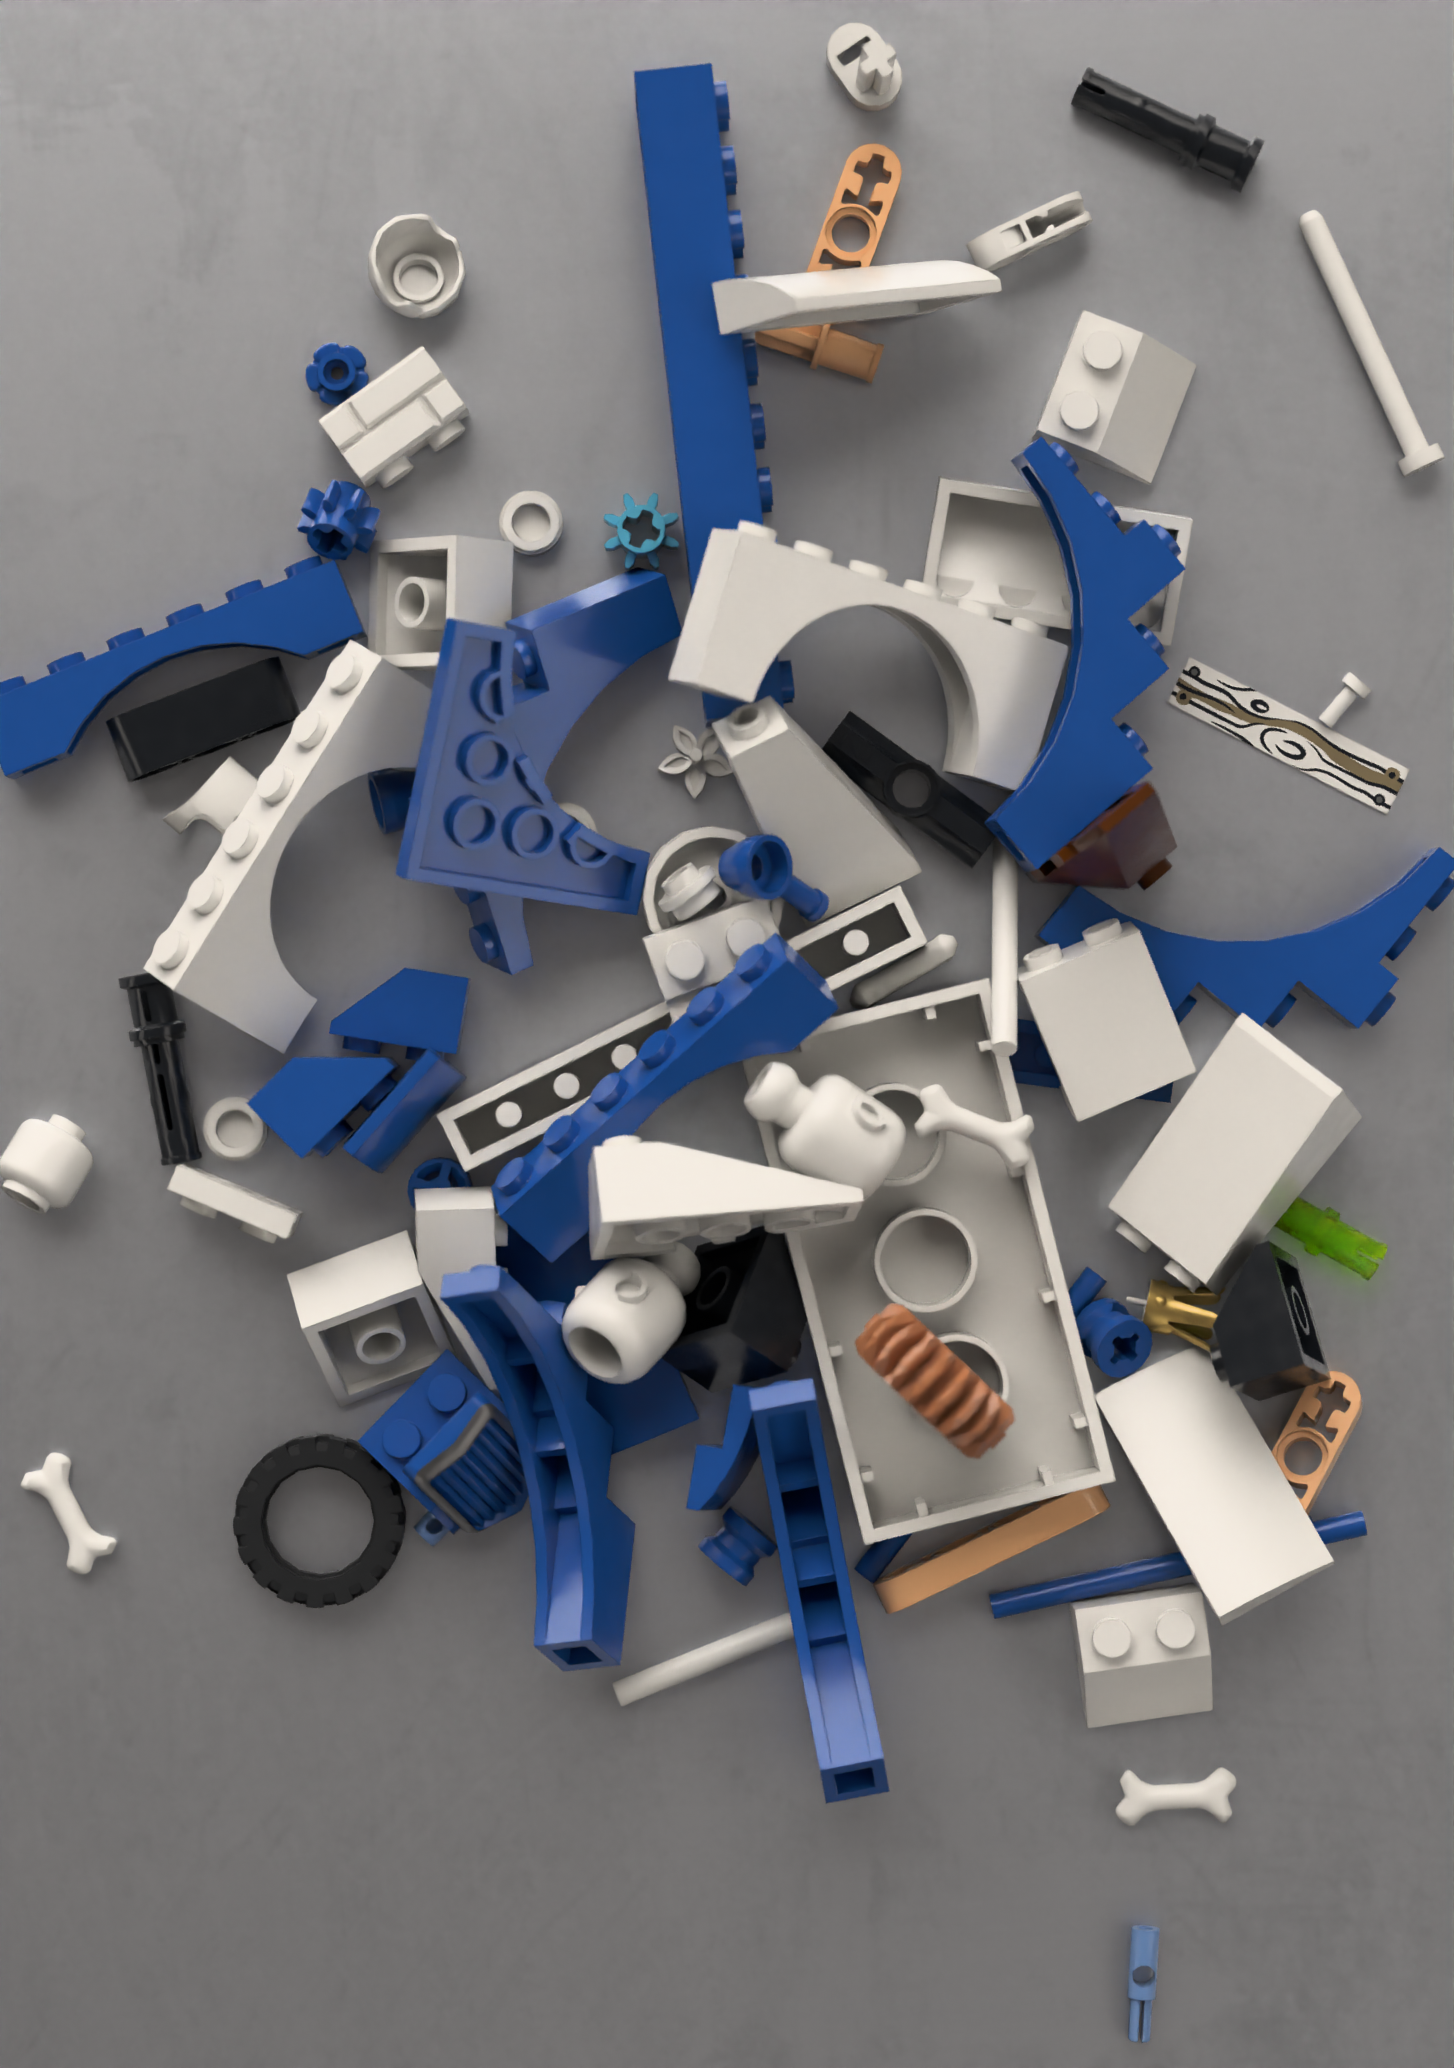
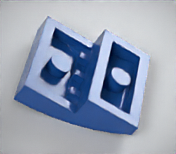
M428 1047L398 1081L396 1086L344 1142L343 1148L358 1161L382 1174L467 1077L449 1061L446 1062Z
M733 1384L723 1445L697 1444L686 1509L696 1511L722 1509L747 1478L760 1454L748 1390L761 1387Z

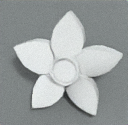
M674 725L673 742L680 753L666 757L657 769L659 772L671 776L685 773L686 788L694 799L701 794L705 787L706 774L715 778H723L734 774L728 760L720 754H715L721 744L713 728L704 731L699 736L698 741H696V738L689 730Z

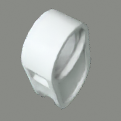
M1076 191L997 226L976 237L966 246L975 265L992 272L1081 230L1093 220L1089 211H1086L1083 206V198L1080 192Z

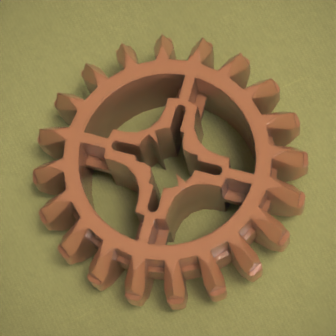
M890 1303L880 1314L876 1313L864 1326L865 1330L855 1340L857 1353L963 1454L970 1458L979 1459L990 1447L993 1449L1006 1436L1004 1432L1015 1421L1012 1408L903 1305Z

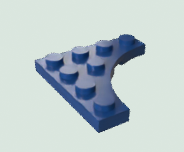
M447 617L395 875L406 880L638 915L650 853L639 848L608 840L568 815L552 799L553 794L539 776L529 756L524 755L512 719V716L516 714L512 684L516 631Z

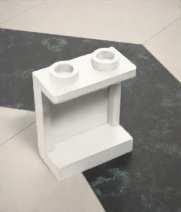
M1114 918L1097 923L1082 932L1083 941L1062 950L1059 944H1051L1036 949L1023 957L1025 965L1018 968V986L1024 994L1061 1084L1059 1088L1068 1110L1077 1122L1197 1072L1141 932L1131 921L1120 924L1119 920Z

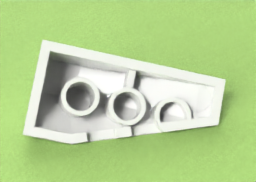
M637 1136L613 1137L605 1140L602 1143L603 1146L593 1148L588 1165L591 1260L675 1252L677 1251L675 1241L695 1235L711 1239L714 1245L734 1242L735 1237L750 1232L753 1225L764 1224L765 1231L780 1234L855 1221L864 1202L863 1193L860 1188L663 1142L642 1143V1139Z

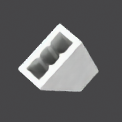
M771 696L754 704L743 705L734 710L729 716L712 723V727L761 835H775L781 838L791 853L793 862L792 874L811 888L821 890L829 898V906L826 913L817 921L810 922L801 916L806 928L922 872L899 829Z

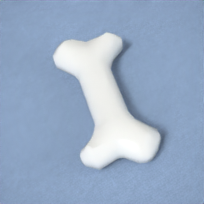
M940 934L929 943L877 974L854 985L850 996L851 1005L855 1009L861 1010L870 1008L936 967L952 960L958 946L957 940L954 936Z
M930 1085L920 1092L919 1098L924 1107V1113L915 1124L918 1137L925 1138L934 1132L949 1130L992 1147L1000 1154L1006 1166L1011 1169L1021 1167L1029 1161L1030 1155L1026 1148L1025 1140L1034 1130L1031 1116L1024 1115L1012 1122H998L957 1106L950 1100L941 1085Z
M51 1453L47 1456L42 1470L25 1474L21 1487L25 1490L35 1491L48 1500L69 1541L68 1569L78 1574H86L91 1570L96 1557L112 1554L117 1540L114 1537L101 1535L90 1527L69 1486L70 1458L64 1454Z
M1223 1767L1217 1768L1205 1780L1196 1783L1151 1785L1140 1780L1131 1770L1125 1771L1120 1779L1124 1798L1116 1806V1815L1129 1826L1135 1825L1144 1815L1156 1810L1201 1808L1212 1813L1221 1823H1226L1232 1815L1228 1795L1236 1787V1778Z

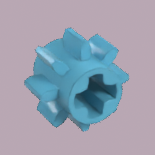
M628 493L624 494L623 500L626 511L621 517L614 514L604 515V522L616 528L618 536L609 539L604 544V548L606 551H615L622 548L627 554L625 558V570L627 571L634 567L636 559L648 558L650 566L656 571L659 569L657 553L661 548L664 547L669 550H678L679 548L677 540L665 535V528L674 525L679 520V516L677 513H668L661 516L656 510L658 506V494L656 493L649 497L647 505H635L633 498ZM642 516L652 519V531L659 535L656 541L646 539L642 543L641 548L632 546L631 533L625 530L624 527L627 523L637 525L641 521Z

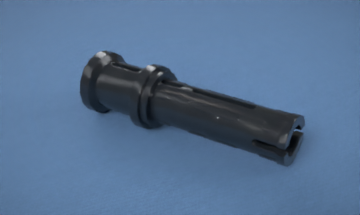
M1090 67L1086 69L1082 77V83L1078 85L1071 101V105L1075 107L1079 106L1179 153L1178 160L1183 162L1182 166L1191 170L1199 166L1231 181V189L1240 193L1265 142L1258 137L1249 141L1216 125V118L1209 114H1206V116L1199 114L1198 118L1195 119L1105 77Z
M150 973L119 978L120 988L127 990L134 1025V1028L128 1032L130 1042H134V1047L141 1046L150 1101L162 1155L161 1164L165 1166L203 1158L202 1152L199 1150L190 1093L187 1087L179 1039L185 1038L186 1024L185 1021L178 1020L173 990Z

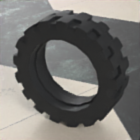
M316 1434L315 1436H301L291 1439L271 1450L253 1467L237 1495L233 1531L234 1536L237 1538L240 1558L244 1565L247 1564L254 1574L252 1577L264 1589L267 1587L277 1594L276 1597L285 1602L306 1604V1607L324 1608L325 1605L334 1604L338 1606L351 1602L356 1597L369 1592L380 1582L393 1565L402 1546L406 1523V1509L403 1504L400 1485L355 1440L334 1437L332 1434ZM317 1467L341 1471L358 1482L370 1500L374 1519L370 1542L361 1556L342 1570L322 1574L299 1570L284 1560L270 1541L266 1521L270 1499L279 1485L298 1471Z

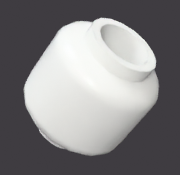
M55 1114L52 1115L49 1122L39 1119H29L23 1122L0 1158V1175L5 1181L1 1187L2 1190L18 1203L41 1214H45L49 1207L61 1209L68 1206L94 1163L91 1152L82 1143L86 1133L73 1122Z

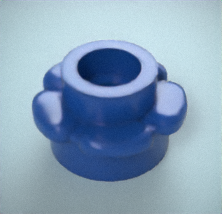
M334 342L324 344L314 352L313 363L308 364L306 367L305 377L308 387L311 391L318 392L320 400L328 405L339 406L368 385L369 377L364 371L366 366L365 357L357 348L351 345L339 347ZM334 368H341L343 370V377L336 380L332 378L331 372Z

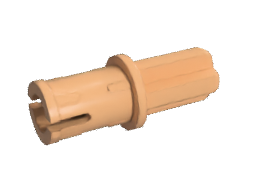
M831 324L756 331L755 342L758 345L811 362L809 369L816 370L818 364L866 380L865 382L871 384L884 348L883 344H875L831 329Z

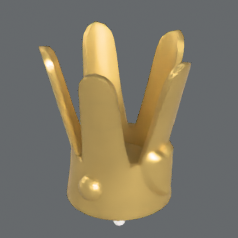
M1150 1279L1145 1300L1129 1296L1126 1298V1301L1144 1306L1141 1321L1148 1326L1150 1332L1164 1335L1172 1333L1210 1352V1345L1201 1339L1209 1340L1212 1338L1211 1328H1213L1218 1315L1191 1305H1214L1218 1303L1226 1287L1216 1296L1206 1287H1198L1193 1293L1187 1287H1174L1168 1285L1164 1280L1156 1281Z

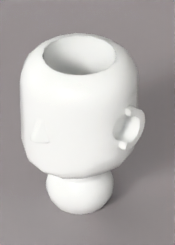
M770 1062L754 1080L744 1099V1104L751 1116L763 1122L774 1121L783 1128L778 1140L779 1151L788 1166L800 1175L862 1189L863 1200L868 1198L886 1179L905 1145L906 1130L901 1118L893 1110L839 1075H825L808 1088L799 1082L797 1073L792 1067L781 1062Z
M675 1241L677 1251L645 1256L643 1260L633 1257L616 1258L608 1262L586 1286H578L575 1289V1298L571 1301L564 1314L561 1327L564 1343L571 1357L582 1369L593 1377L608 1383H630L645 1375L676 1342L686 1324L687 1318L686 1302L683 1297L694 1291L701 1277L700 1263L697 1257L684 1244Z

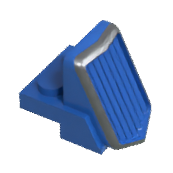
M448 1349L357 1441L453 1535L460 1528L469 1533H478L508 1519L523 1510L529 1497L518 1446L504 1403Z

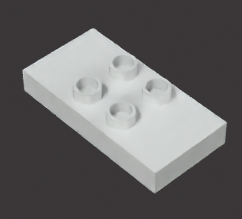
M989 978L830 1017L791 1052L760 1055L741 1061L748 1090L759 1073L770 1062H781L792 1067L797 1073L799 1082L808 1088L825 1075H839L893 1110L901 1118L905 1126L906 1141L896 1164L882 1184L868 1198L863 1200L864 1202L855 1221L785 1233L864 1545L1116 1481L1029 1136L1025 1140V1145L1030 1155L1027 1164L1014 1169L1007 1167L1000 1154L992 1147L949 1130L937 1131L925 1138L917 1136L915 1124L924 1113V1107L919 1098L920 1092L924 1088L935 1084L941 1085L950 1100L957 1106L995 1121L1012 1122L1024 1116L1009 1056H998L991 1051L992 988ZM756 1119L768 1167L799 1174L788 1166L780 1155L778 1140L783 1128L774 1121L763 1122ZM890 1303L903 1305L1012 1408L1015 1421L1004 1432L1006 1436L993 1449L990 1447L979 1459L970 1458L963 1454L857 1353L855 1340L865 1330L864 1326L876 1313L880 1314Z

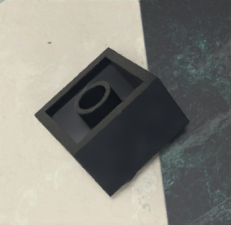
M762 1225L753 1228L746 1234L735 1237L734 1242L716 1245L708 1242L698 1245L694 1254L700 1263L701 1277L694 1291L683 1297L686 1302V1324L676 1342L661 1359L711 1393L731 1388L733 1384L742 1385L788 1372L800 1355L802 1348L800 1339L808 1319L784 1234L765 1231V1226Z
M1270 1241L1256 1244L1213 1324L1218 1343L1210 1345V1354L1214 1369L1221 1382L1229 1381L1231 1388L1257 1401H1261L1329 1380L1331 1376L1297 1259Z

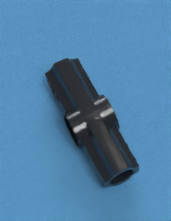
M848 712L822 748L857 786L885 805L893 815L907 821L972 869L995 839L996 836L984 823L992 815L937 775L929 764L914 758L853 712ZM906 772L922 776L929 788L926 802L915 808L900 804L895 799L893 793L895 779Z

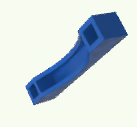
M320 555L304 559L284 569L288 579L266 588L263 587L260 579L235 587L225 593L228 603L204 612L201 603L178 610L166 617L169 627L145 636L141 627L121 633L107 640L106 643L110 651L86 660L83 652L73 653L49 663L47 668L50 675L26 684L23 676H17L0 682V765L5 777L14 780L73 756L88 727L114 697L139 677L172 660L206 650L239 647L279 651L310 660L347 645L350 639L357 641L367 637L339 565L335 560L323 564Z
M777 932L763 944H755L748 948L737 960L735 968L715 987H707L700 991L689 1003L686 1013L667 1030H659L653 1033L641 1046L638 1056L620 1072L610 1073L601 1079L593 1089L591 1097L573 1114L561 1116L554 1121L545 1132L543 1140L523 1158L517 1157L503 1167L496 1178V1182L491 1186L499 1217L549 1262L553 1263L589 1231L588 1165L593 1148L603 1146L602 1143L605 1140L613 1137L633 1136L635 1131L663 1102L689 1083L723 1066L760 1055L791 1052L839 1009L827 981Z

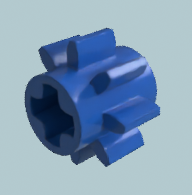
M332 480L325 493L312 487L309 489L301 508L303 515L297 529L298 532L307 534L309 546L320 556L332 560H347L354 547L364 553L369 551L377 532L375 526L381 511L371 507L369 495L360 486L347 481Z

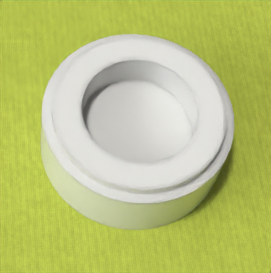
M524 491L514 495L505 503L500 513L499 527L503 540L514 542V552L530 557L540 556L549 552L559 542L563 532V517L559 506L551 497L538 491Z
M245 1097L225 1098L214 1104L208 1111L203 1125L204 1138L209 1148L219 1157L232 1161L243 1160L252 1157L264 1146L268 1137L269 1126L246 1104L250 1099Z

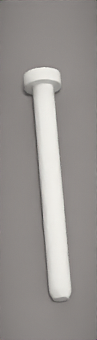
M1316 210L1300 216L1299 227L1405 454V458L1398 461L1404 477L1443 460L1445 456L1439 443L1428 445L1323 215Z

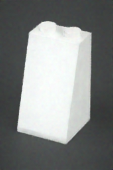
M1242 1012L1108 1205L1122 1220L1115 1230L1144 1254L1154 1245L1171 1260L1164 1269L1193 1293L1200 1284H1203L1217 1296L1250 1256L1256 1244H1259L1362 1116L1343 1089Z

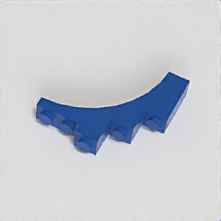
M1042 436L1023 449L1011 462L1039 501L1060 549L1070 595L1071 653L1063 698L1045 745L1017 789L984 822L1025 872L1037 870L1153 769L1143 757L1149 750L1142 738L1124 722L1118 727L1112 718L1170 669L1160 658L1165 653V650L1158 638L1141 623L1134 627L1129 618L1186 569L1177 559V556L1181 554L1180 547L1162 526L1155 524L1151 528L1144 519L1122 533L1116 526L1121 519L1113 505L1097 491L1090 495L1075 477V474L1079 472V468L1072 456L1059 443L1053 442L1049 445Z
M636 567L505 622L507 629L516 631L513 671L523 680L522 683L513 686L516 714L512 716L514 728L524 755L530 757L543 782L551 763L572 726L600 692L642 656L681 636V625L665 574ZM453 887L458 898L468 907L474 925L469 928L470 942L476 955L483 963L510 975L534 966L524 921L523 898Z
M1441 847L1429 849L1395 885L1354 913L1309 932L1266 941H1214L1167 932L1119 912L1080 885L1074 886L1034 937L1045 946L1059 944L1062 950L1083 941L1082 932L1097 923L1117 918L1120 924L1131 921L1141 932L1178 1025L1197 1002L1189 994L1197 986L1236 1019L1243 1012L1259 1026L1262 1027L1266 1023L1271 1028H1274L1296 1002L1297 999L1289 993L1296 985L1349 1029H1359L1364 1022L1373 1027L1395 1002L1396 997L1389 991L1398 981V978L1379 962L1384 956L1394 961L1416 935L1417 931L1409 925L1424 906L1433 912L1453 890L1454 879L1449 875L1454 870V858Z
M477 1265L472 1267L470 1271L443 1275L440 1299L463 1324L484 1358L504 1402L520 1454L529 1496L535 1543L537 1600L534 1647L563 1672L621 1665L635 1523L607 1498L614 1427L585 1400L588 1372L582 1369L571 1357L562 1335V1319L568 1306L564 1302L560 1303L557 1301L537 1302L501 1266Z
M813 1378L798 1381L782 1380L766 1387L748 1390L826 1803L889 1792L884 1755L851 1591Z

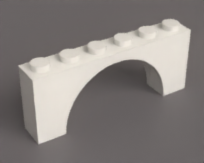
M740 521L737 530L712 529L668 680L725 699L753 703L765 672L775 656L801 629L827 613L841 608L856 605L872 606L888 613L911 630L929 653L938 671L944 689L948 713V741L942 771L995 789L1013 792L1017 789L1037 758L1070 647L1048 639L1049 627L1018 617H1013L1010 625L994 620L996 613L994 607L968 599L959 598L957 606L940 601L943 590L926 583L909 579L905 580L903 587L886 582L888 570L856 560H851L849 568L831 562L833 551L815 544L796 541L794 549L777 544L775 540L778 532L758 524Z
M350 639L342 653L330 664L324 682L307 709L301 712L294 721L291 734L273 763L260 775L256 790L239 817L226 829L222 838V844L207 868L192 883L186 901L169 928L155 942L152 955L143 969L172 990L284 1054L318 999L306 992L290 975L279 956L271 928L270 902L273 879L278 862L292 833L302 819L330 792L342 784L369 772L397 767L417 768L432 690L381 656Z

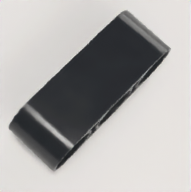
M276 656L250 664L119 714L107 720L106 725L128 782H134L287 725L296 720L300 710L281 660Z

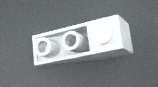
M491 1186L414 1189L418 1273L488 1389H497L488 1366L463 1324L440 1299L443 1275L470 1271L472 1267L477 1265L496 1266L495 1247L508 1245L507 1223L499 1217L497 1208H494Z

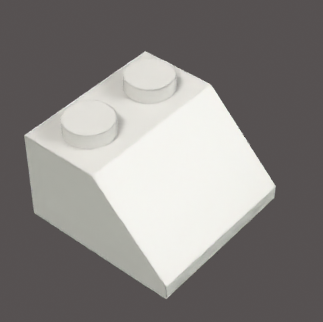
M1083 310L1074 327L1032 439L1037 440L1042 436L1049 445L1057 442L1069 454L1150 485L1195 371L1196 364L1140 331Z
M461 535L373 541L370 547L368 650L381 656L400 670L436 671L447 617L506 628L505 622L511 620L514 542Z
M407 1230L287 1274L302 1331L339 1407L418 1379L446 1349L457 1358L439 1306L418 1273L416 1249Z
M1195 1583L1092 1597L1069 1602L1087 1728L1213 1710L1212 1661L1203 1593Z

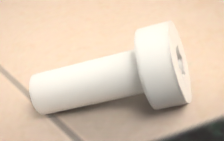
M1350 672L1342 680L1346 684L1345 688L1319 717L1330 728L1358 696L1365 699L1372 691Z

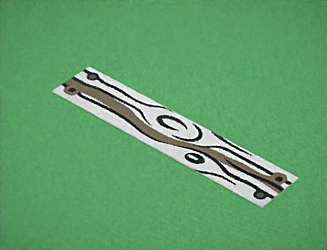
M1189 657L1167 703L1386 815L1410 770Z

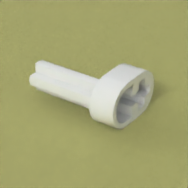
M848 23L839 27L831 35L826 50V64L831 75L857 108L865 111H880L889 107L897 99L902 85V70L896 59L894 47L890 43L886 45L872 27L863 23ZM866 42L862 47L859 57L846 66L840 63L839 60L842 58L845 50L852 45L859 46Z

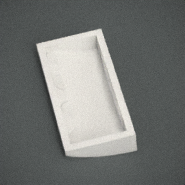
M950 260L729 279L712 283L720 335L924 315L1002 292L1000 278L989 271L972 264Z
M939 476L922 583L942 589L940 601L954 606L958 605L959 598L968 599L994 607L996 609L995 618L1012 620L1013 617H1018L1045 626L1071 630L1070 595L1060 549L1042 507L1033 492ZM1113 505L1121 519L1116 526L1122 533L1144 519L1151 528L1155 524L1162 526L1180 547L1181 554L1177 556V559L1185 567L1193 519L1185 516ZM1184 571L1129 618L1134 627L1139 623L1145 625L1162 645L1171 646Z
M1194 1346L1157 1362L1094 1395L1097 1407L1222 1626L1335 1564L1236 1390L1230 1387L1229 1381L1221 1382L1218 1378L1209 1351L1199 1346Z

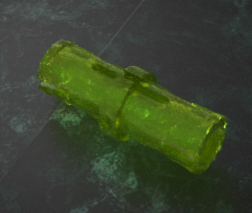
M1299 1196L1287 1209L1288 1213L1285 1212L1274 1225V1227L1305 1243L1304 1250L1314 1256L1319 1255L1321 1252L1360 1274L1367 1281L1374 1275L1379 1265L1357 1253V1250L1374 1260L1378 1258L1383 1260L1388 1248L1387 1244L1380 1243L1339 1220L1340 1213L1327 1207L1323 1211Z

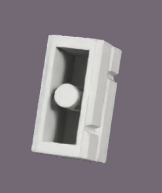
M421 346L318 421L365 488H368L377 481L382 489H385L412 470L414 466L408 458L429 444L436 452L459 437L465 431L460 421L469 415V411L426 349Z

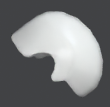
M425 214L403 215L393 218L377 231L368 255L369 281L375 294L384 305L412 319L415 317L424 319L439 315L457 300L466 275L462 251L459 250L460 245L457 238L446 233L433 222L431 216Z

